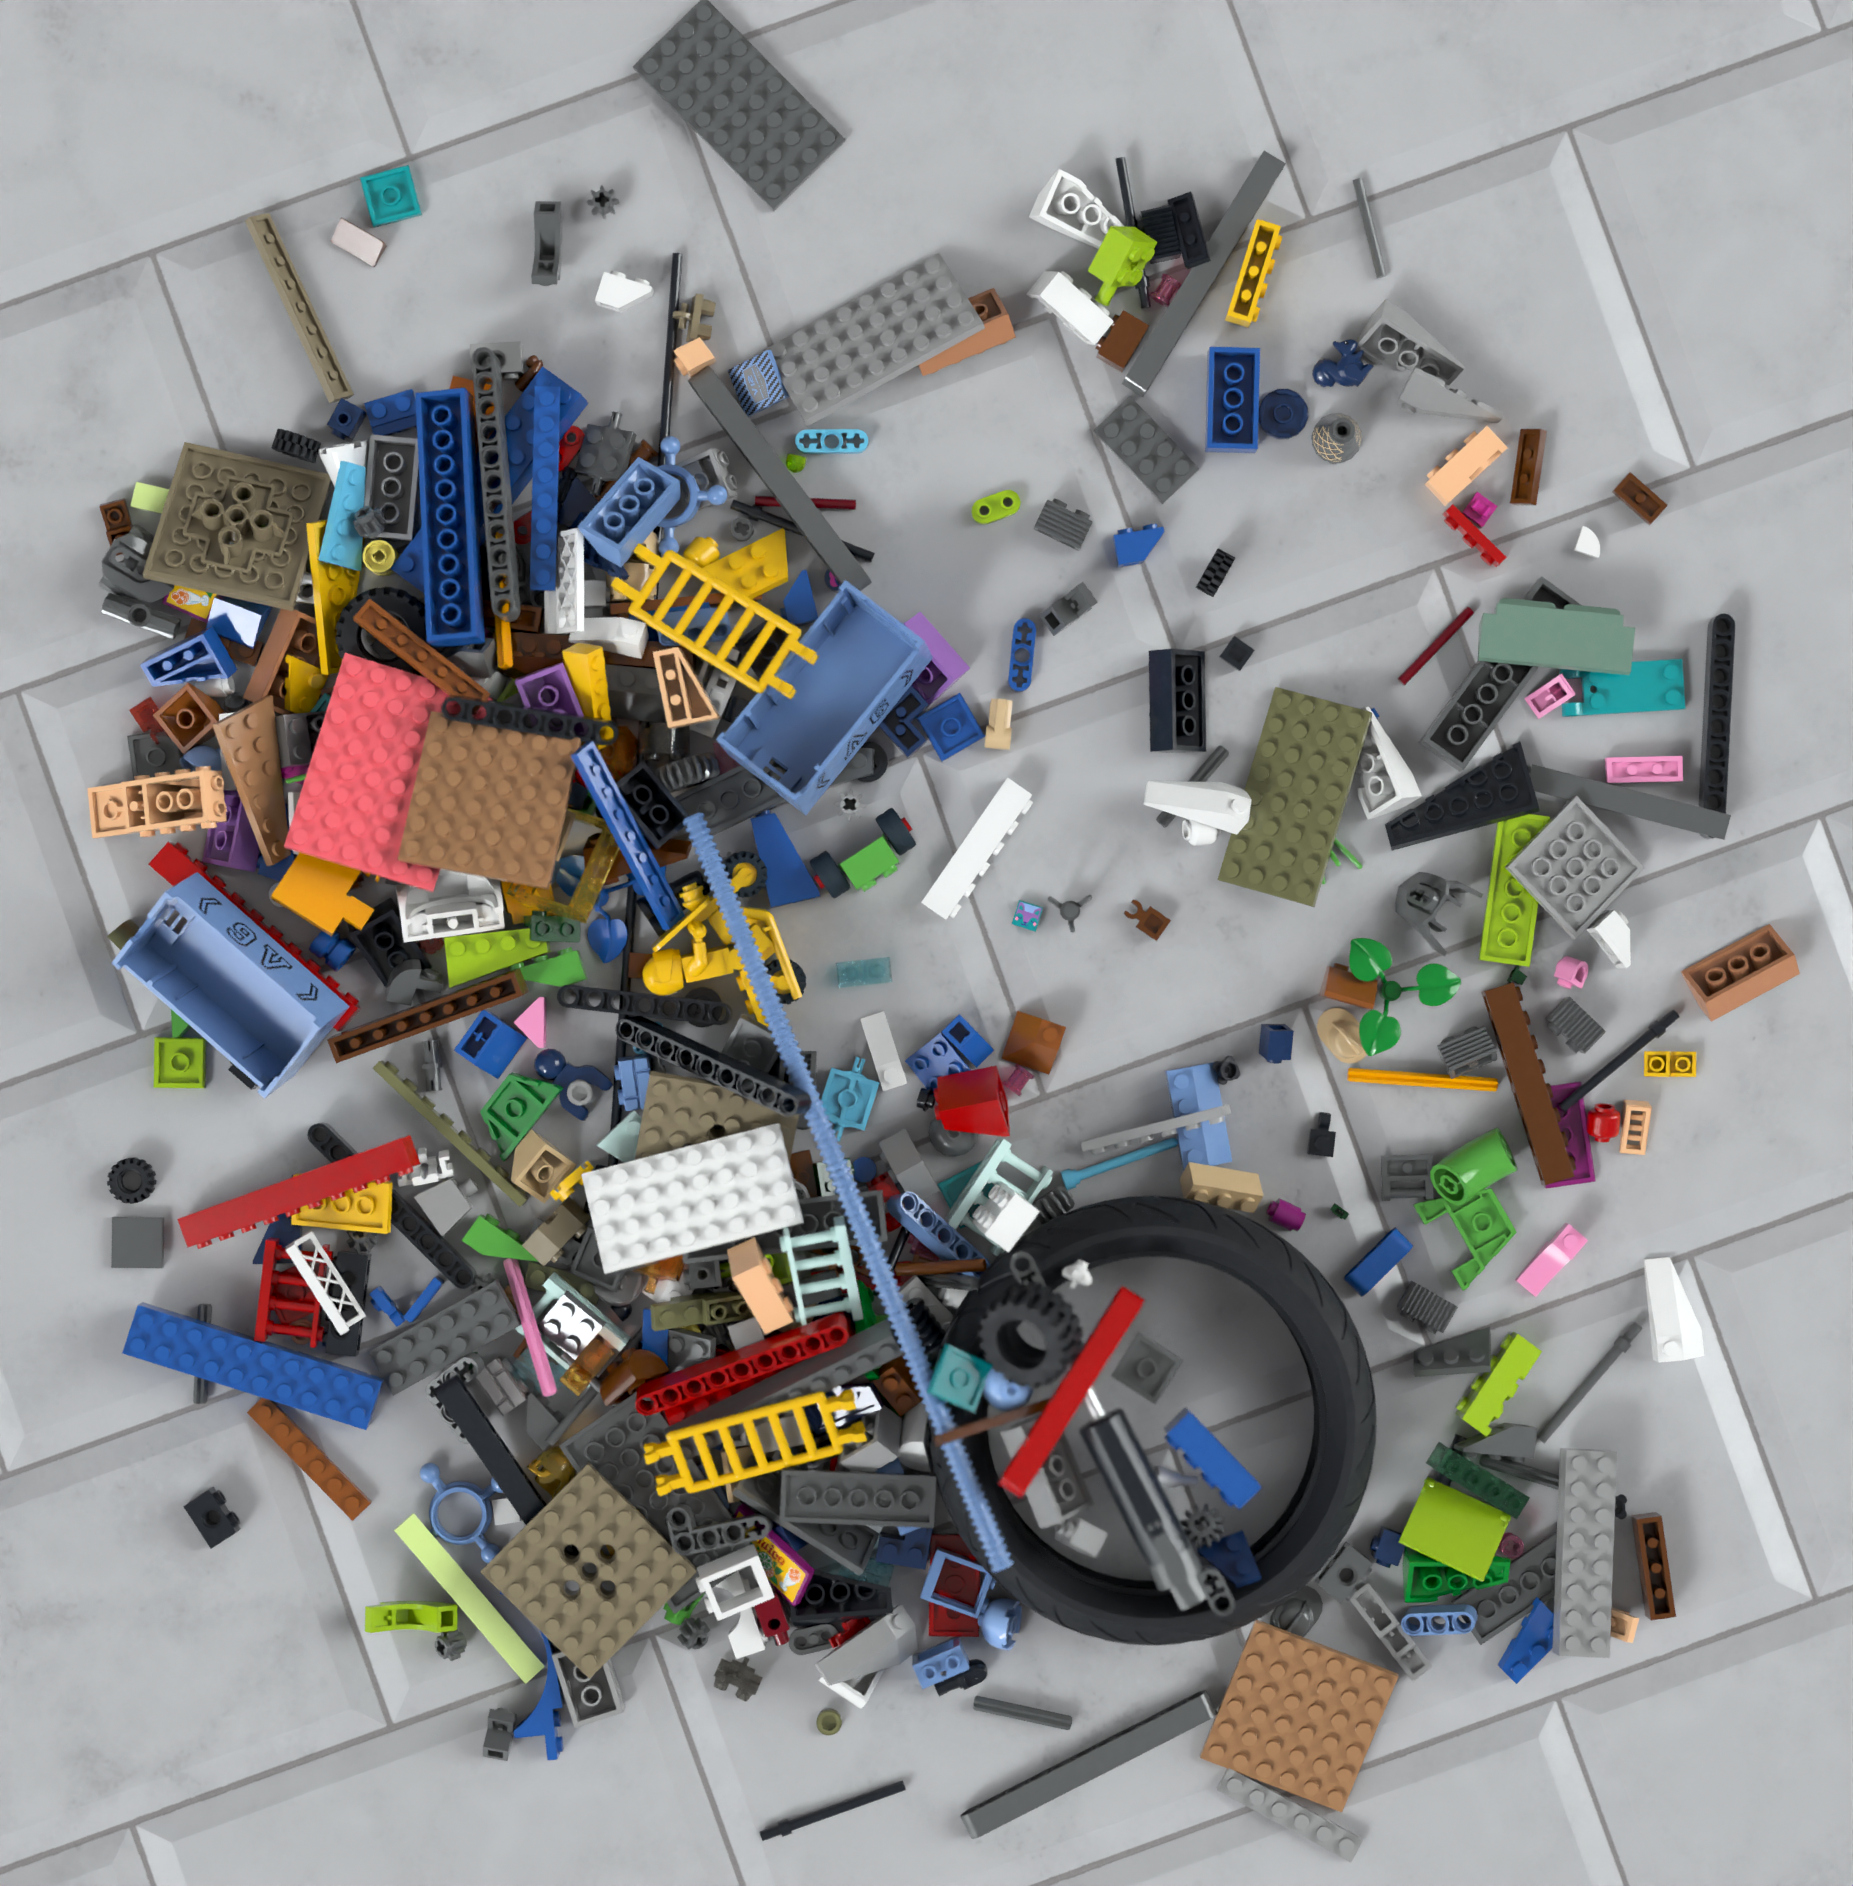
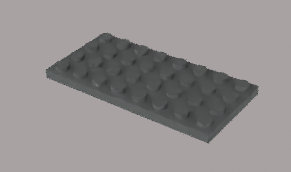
M700 0L633 66V69L773 211L845 142V138L709 0Z
M637 1392L559 1445L577 1473L589 1462L670 1542L667 1514L678 1504H686L692 1508L696 1526L734 1518L714 1488L688 1493L685 1487L673 1489L668 1494L658 1495L656 1476L663 1474L670 1476L679 1473V1470L672 1455L662 1457L651 1464L646 1463L644 1444L666 1442L665 1428L669 1427V1423L661 1412L648 1416L638 1413L635 1407ZM643 1398V1400H645V1401H651V1400H652V1399H650V1398ZM693 1458L686 1461L693 1482L707 1479ZM675 1511V1519L680 1523H684L686 1521L685 1514L681 1511ZM731 1525L729 1528L730 1534L734 1537H740V1528ZM705 1531L706 1540L708 1542H716L715 1533ZM681 1536V1545L690 1548L692 1545L690 1538ZM745 1542L684 1556L695 1567H699L752 1544L751 1542ZM698 1571L666 1602L674 1614L706 1593V1591L700 1592L695 1580L700 1577ZM732 1572L730 1574H727L723 1577H720L709 1582L711 1588H713L714 1586H716L717 1584H719L735 1572Z

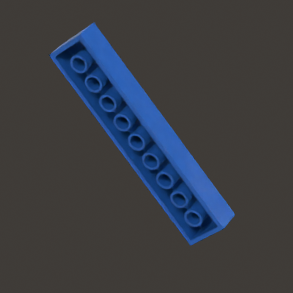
M543 366L505 416L512 504L533 476L535 386L561 387L559 442L589 403L582 394ZM494 430L488 440L496 436L497 430ZM478 452L476 454L481 547L486 540L480 456ZM499 455L492 456L489 464H495L499 459ZM501 479L495 480L491 488H498L501 484ZM503 504L495 506L493 513L501 512ZM421 527L391 569L425 594Z
M466 388L415 393L427 642L435 648L485 643L473 395Z
M144 1302L137 1306L122 1352L125 1355L367 1430L370 1425L384 1382L382 1377L268 1341H254L252 1336Z

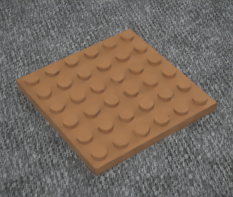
M431 711L398 860L549 890L576 765L570 755L581 747V739L574 738L569 740L447 719L443 713Z
M1255 1620L1201 1750L1200 1758L1342 1812L1397 1682L1398 1673L1265 1622Z

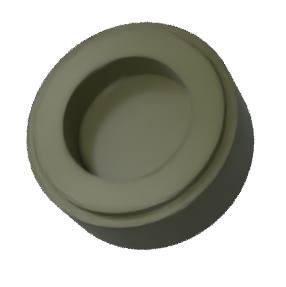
M831 1708L822 1710L817 1717V1728L824 1735L836 1734L842 1725L841 1715L838 1711Z

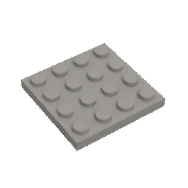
M1573 796L1505 866L1512 876L1572 939H1577L1645 868L1578 796Z

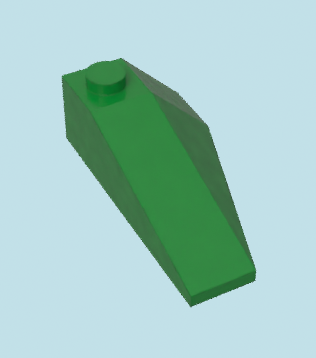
M1405 1546L1402 1563L1405 1603L1438 1601V1597L1451 1593L1453 1596L1461 1595V1591L1475 1587L1480 1590L1507 1583L1510 1559L1494 1556L1482 1582Z

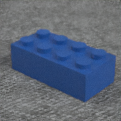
M1209 347L1207 352L1205 452L1256 453L1258 449L1260 348Z
M1187 1407L1164 1427L1166 1441L1176 1451L1181 1448L1185 1452L1182 1455L1184 1460L1194 1470L1199 1467L1203 1471L1200 1474L1212 1489L1217 1486L1221 1490L1219 1492L1220 1497L1230 1507L1235 1504L1240 1510L1262 1488L1259 1482Z

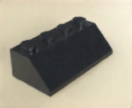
M1172 648L1149 651L1150 752H1206L1205 651Z

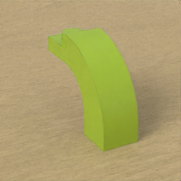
M436 1601L380 1602L379 1605L365 1606V1632L376 1633L405 1629L425 1630L435 1633L457 1630L458 1605Z

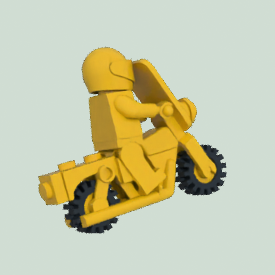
M740 851L732 854V856L725 860L726 868L724 871L728 872L729 876L727 878L731 879L732 883L730 885L734 886L735 890L733 892L738 897H753V895L758 894L764 888L768 877L767 868L762 859L751 852ZM696 882L682 887L683 892L679 893L680 898L683 897L684 903L682 904L689 911L671 929H668L651 945L655 952H652L653 957L648 960L642 974L645 986L656 995H671L684 988V979L686 983L734 973V968L739 970L740 976L736 977L740 991L746 990L749 998L744 1001L749 1015L754 1014L756 1021L768 1027L769 1024L764 1021L766 1017L761 1014L763 1009L758 1006L760 1002L755 999L757 995L752 992L754 987L749 985L751 980L746 977L748 973L743 970L745 966L740 963L742 958L737 955L739 951L735 950V945L727 947L728 944H735V942L731 941L732 935L728 934L730 929L726 928L725 923L727 922L722 919L723 913L719 912L720 906L716 905L717 898H714L713 894L710 897L703 895V885L697 886ZM739 906L744 910L743 916L747 917L746 923L750 924L748 929L753 932L751 936L756 939L754 943L759 946L758 952L762 953L761 960L766 961L773 953L776 955L777 960H772L765 967L768 968L767 974L771 975L770 982H774L773 989L777 990L776 996L780 997L779 1003L788 1005L793 1001L796 1002L804 993L806 976L803 969L796 962L788 958L773 915L766 909ZM708 918L715 932L726 945L706 949V942H703V937L706 935L707 930L702 922ZM685 926L693 936V939H691L692 953L680 956V950L673 948L658 951Z

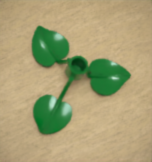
M1368 938L1352 939L1349 954V967L1352 974L1362 981H1373L1379 975L1382 982L1379 994L1384 999L1383 1014L1377 1010H1370L1364 1014L1359 1025L1360 1042L1366 1054L1374 1056L1391 1049L1400 1039L1401 1027L1399 1022L1394 1017L1387 1016L1390 1001L1397 1000L1402 992L1419 990V1000L1422 1004L1439 1006L1449 1001L1457 993L1461 985V979L1447 967L1432 963L1423 966L1418 971L1416 981L1419 986L1401 987L1395 981H1387L1382 972L1389 969L1392 965L1390 951L1383 944Z

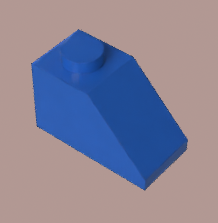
M807 570L801 571L783 601L784 608L780 609L782 618L796 627L814 623L818 619Z

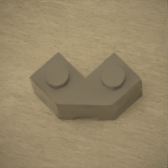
M569 1197L537 1228L522 1246L543 1266L550 1260L555 1263L565 1253L562 1250L564 1245L572 1237L576 1236L579 1238L587 1230L588 1227L585 1224L591 1217Z

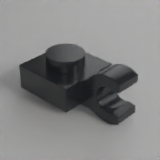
M1319 1112L1318 1129H1310L1307 1154L1333 1157L1336 1132L1329 1131L1330 1113Z

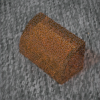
M617 726V740L613 744L599 750L615 783L632 770L637 752L638 740L627 726Z

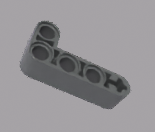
M678 1504L667 1514V1524L674 1551L680 1555H690L764 1538L773 1527L772 1519L762 1513L696 1526L694 1513L689 1505ZM675 1511H681L685 1514L686 1521L684 1523H680L675 1519ZM758 1520L760 1524L765 1525L762 1531L757 1527L748 1532V1527L754 1526ZM731 1525L740 1528V1537H734L730 1534L729 1528ZM705 1531L714 1532L716 1542H708L705 1538ZM681 1536L690 1538L692 1544L690 1548L681 1545Z

